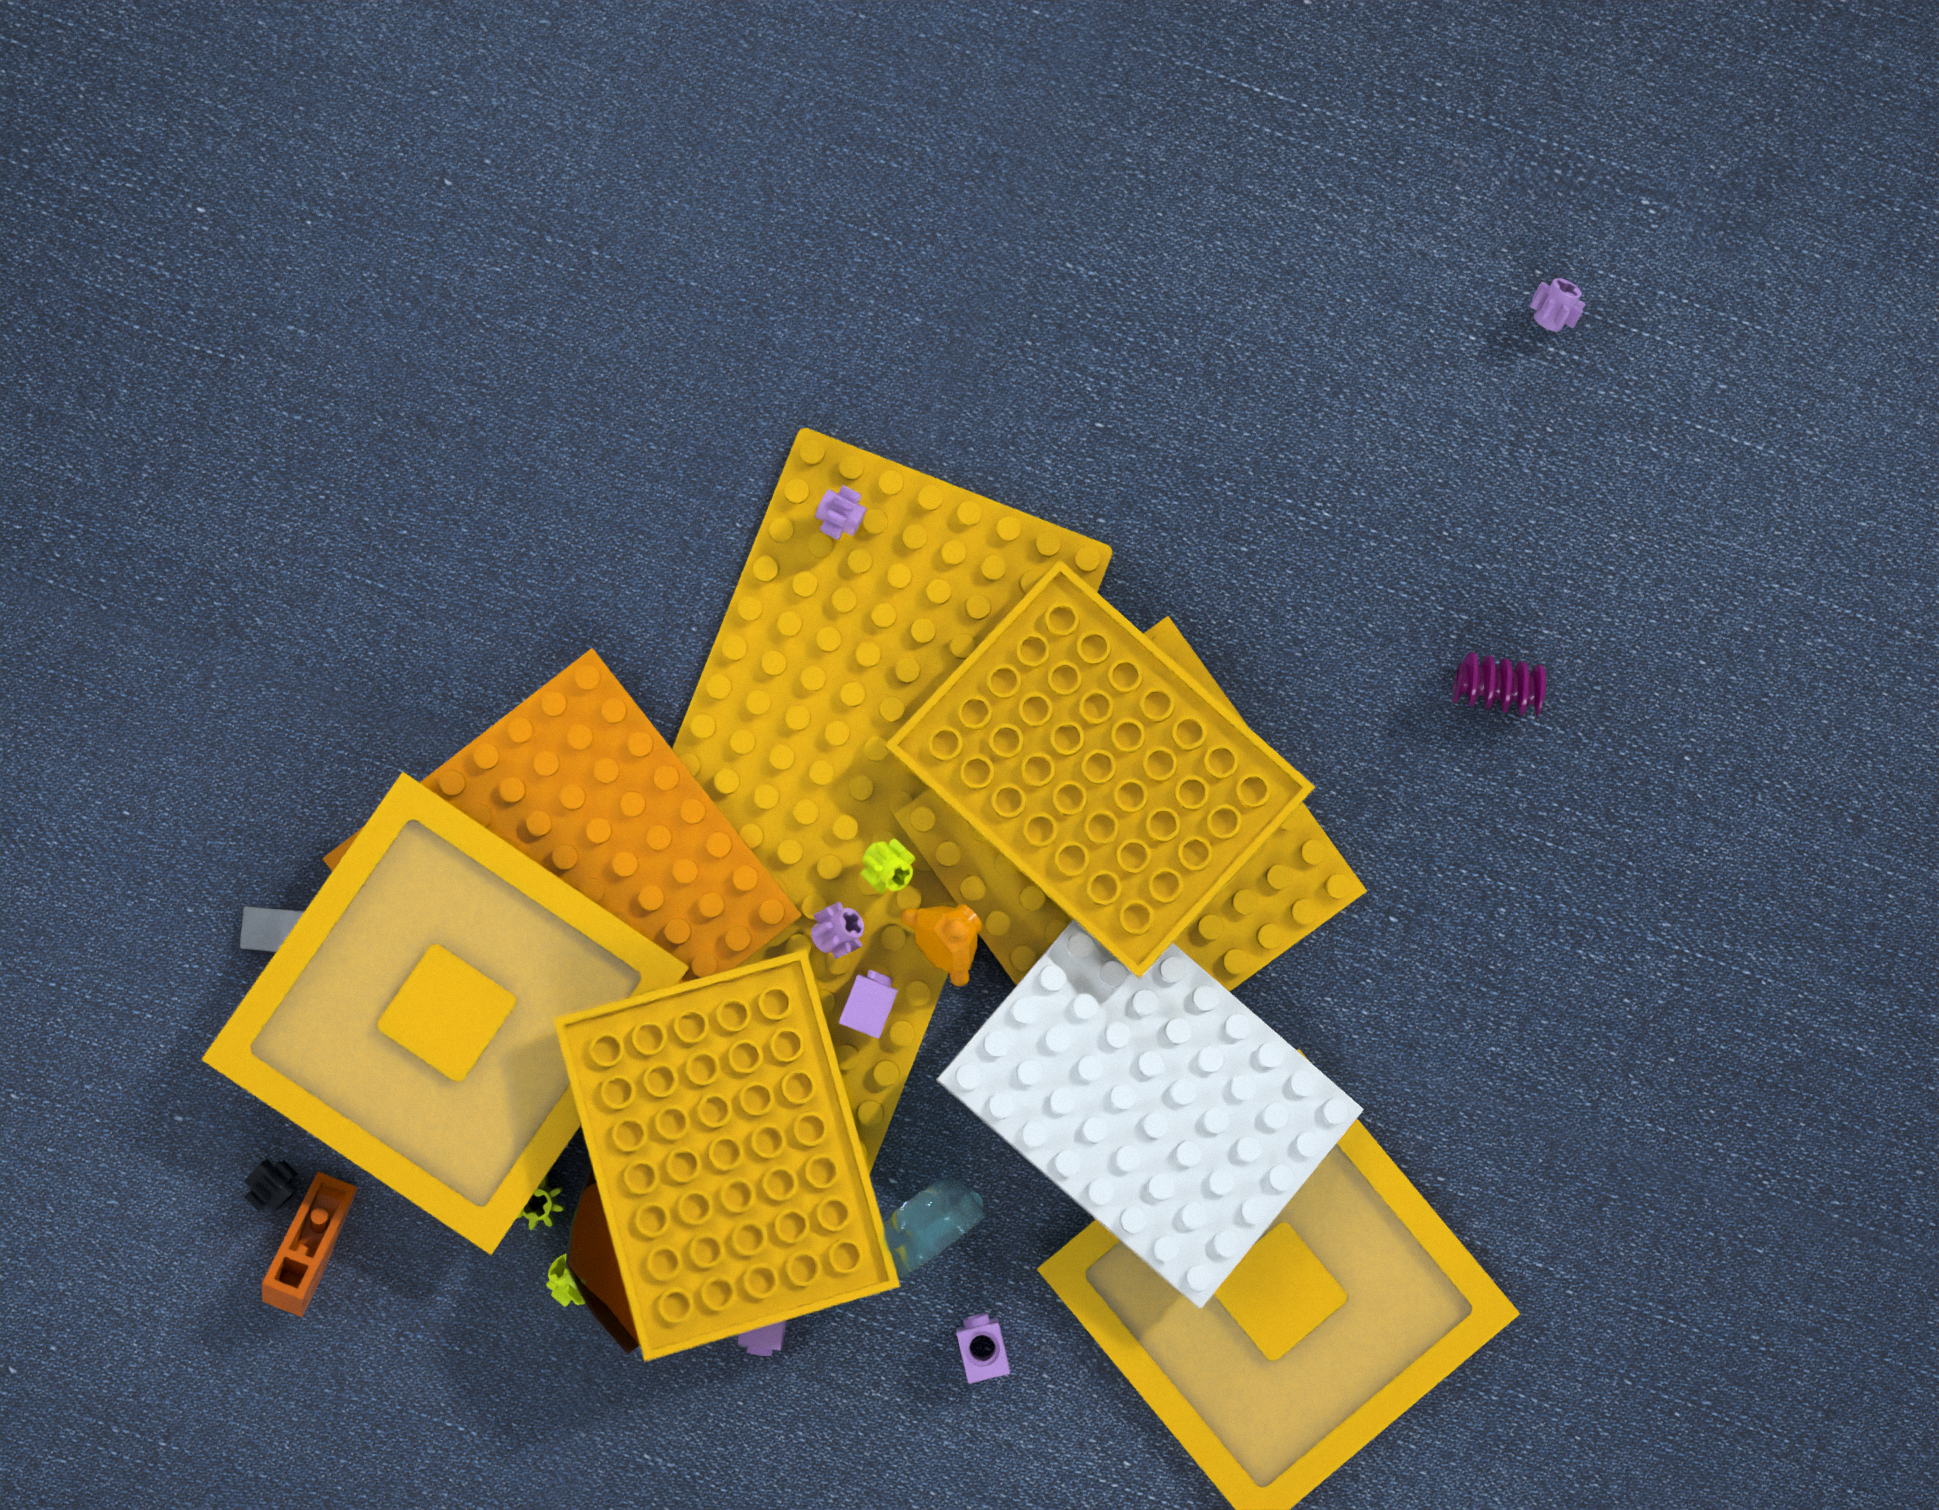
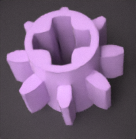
M1556 278L1550 286L1544 282L1540 283L1529 306L1536 310L1534 319L1539 325L1550 331L1558 332L1562 330L1565 324L1571 328L1575 327L1583 313L1582 310L1585 303L1579 300L1582 293L1576 285L1565 279Z
M842 485L839 493L828 489L815 513V518L823 521L820 527L821 532L838 541L843 532L853 537L867 511L866 507L858 504L862 497L860 496L861 494Z
M837 902L813 915L818 923L812 927L811 935L814 944L820 951L824 953L832 952L834 958L838 959L862 946L858 938L864 932V923L861 916L854 909H843L841 902Z

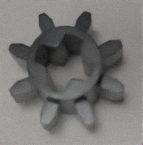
M266 1159L245 1179L244 1182L250 1187L251 1191L244 1198L258 1212L267 1205L276 1212L297 1192L298 1188L291 1181L298 1173L285 1160L273 1165Z

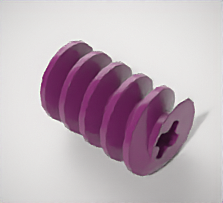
M1469 652L1463 662L1458 664L1452 690V703L1456 704L1462 693H1466L1468 706L1470 707L1474 706L1479 696H1483L1486 710H1490L1495 700L1499 699L1503 713H1507L1512 703L1515 702L1518 706L1519 716H1524L1529 705L1534 706L1535 718H1538L1546 692L1545 668L1543 665L1537 664L1529 674L1527 663L1520 661L1512 671L1511 661L1507 658L1501 659L1495 668L1493 656H1484L1480 664H1478L1476 653Z

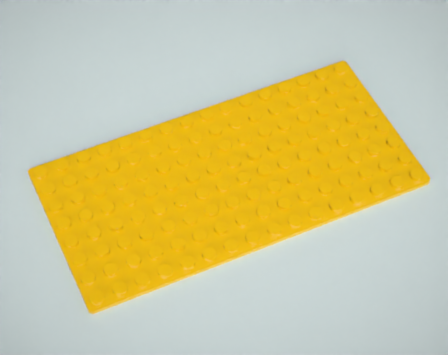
M802 428L797 433L672 750L803 915L737 968L806 949L866 1166L870 1174L949 971L935 967L917 946L914 929L902 923L901 913L906 908L919 910L921 908L938 906L952 908L958 906L893 816L895 812L925 792L929 787L889 752L885 745L1059 559L1098 592L1112 556V549L1107 544L809 428ZM842 485L861 494L860 496L862 497L858 504L866 507L867 511L855 535L852 537L843 532L838 541L821 532L820 527L823 521L815 518V513L828 489L839 493ZM895 838L915 857V860L909 864L913 869V875L910 882L901 890L890 891L886 888L884 893L880 894L860 875V872L866 868L863 864V856L872 844L884 841L889 845L890 841ZM837 902H841L843 909L852 908L858 912L864 923V932L858 938L862 944L860 948L835 959L832 952L824 953L816 947L812 940L811 930L818 923L813 917L815 913ZM869 969L893 978L891 987L898 989L879 1039L839 1023L857 975L860 974L867 977Z

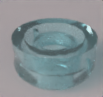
M941 1179L927 1186L882 1221L884 1226L883 1240L892 1255L899 1280L926 1263L987 1216L982 1209L983 1200L977 1192L969 1191L960 1181Z

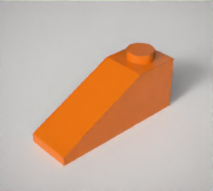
M317 1172L262 1282V1302L303 1317L323 1276L357 1192L356 1186Z

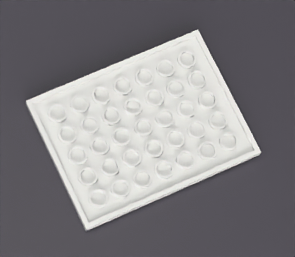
M1072 920L936 1079L952 1095L1199 1309L1209 1300L1364 1110L1174 943L1139 980L1075 920Z

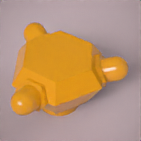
M963 904L958 905L956 908L938 906L921 908L919 910L915 908L904 909L901 913V921L905 926L914 929L917 946L935 967L949 971L950 980L953 985L957 987L965 986L969 982L968 970L971 968L977 949V934L982 931V924L976 913Z

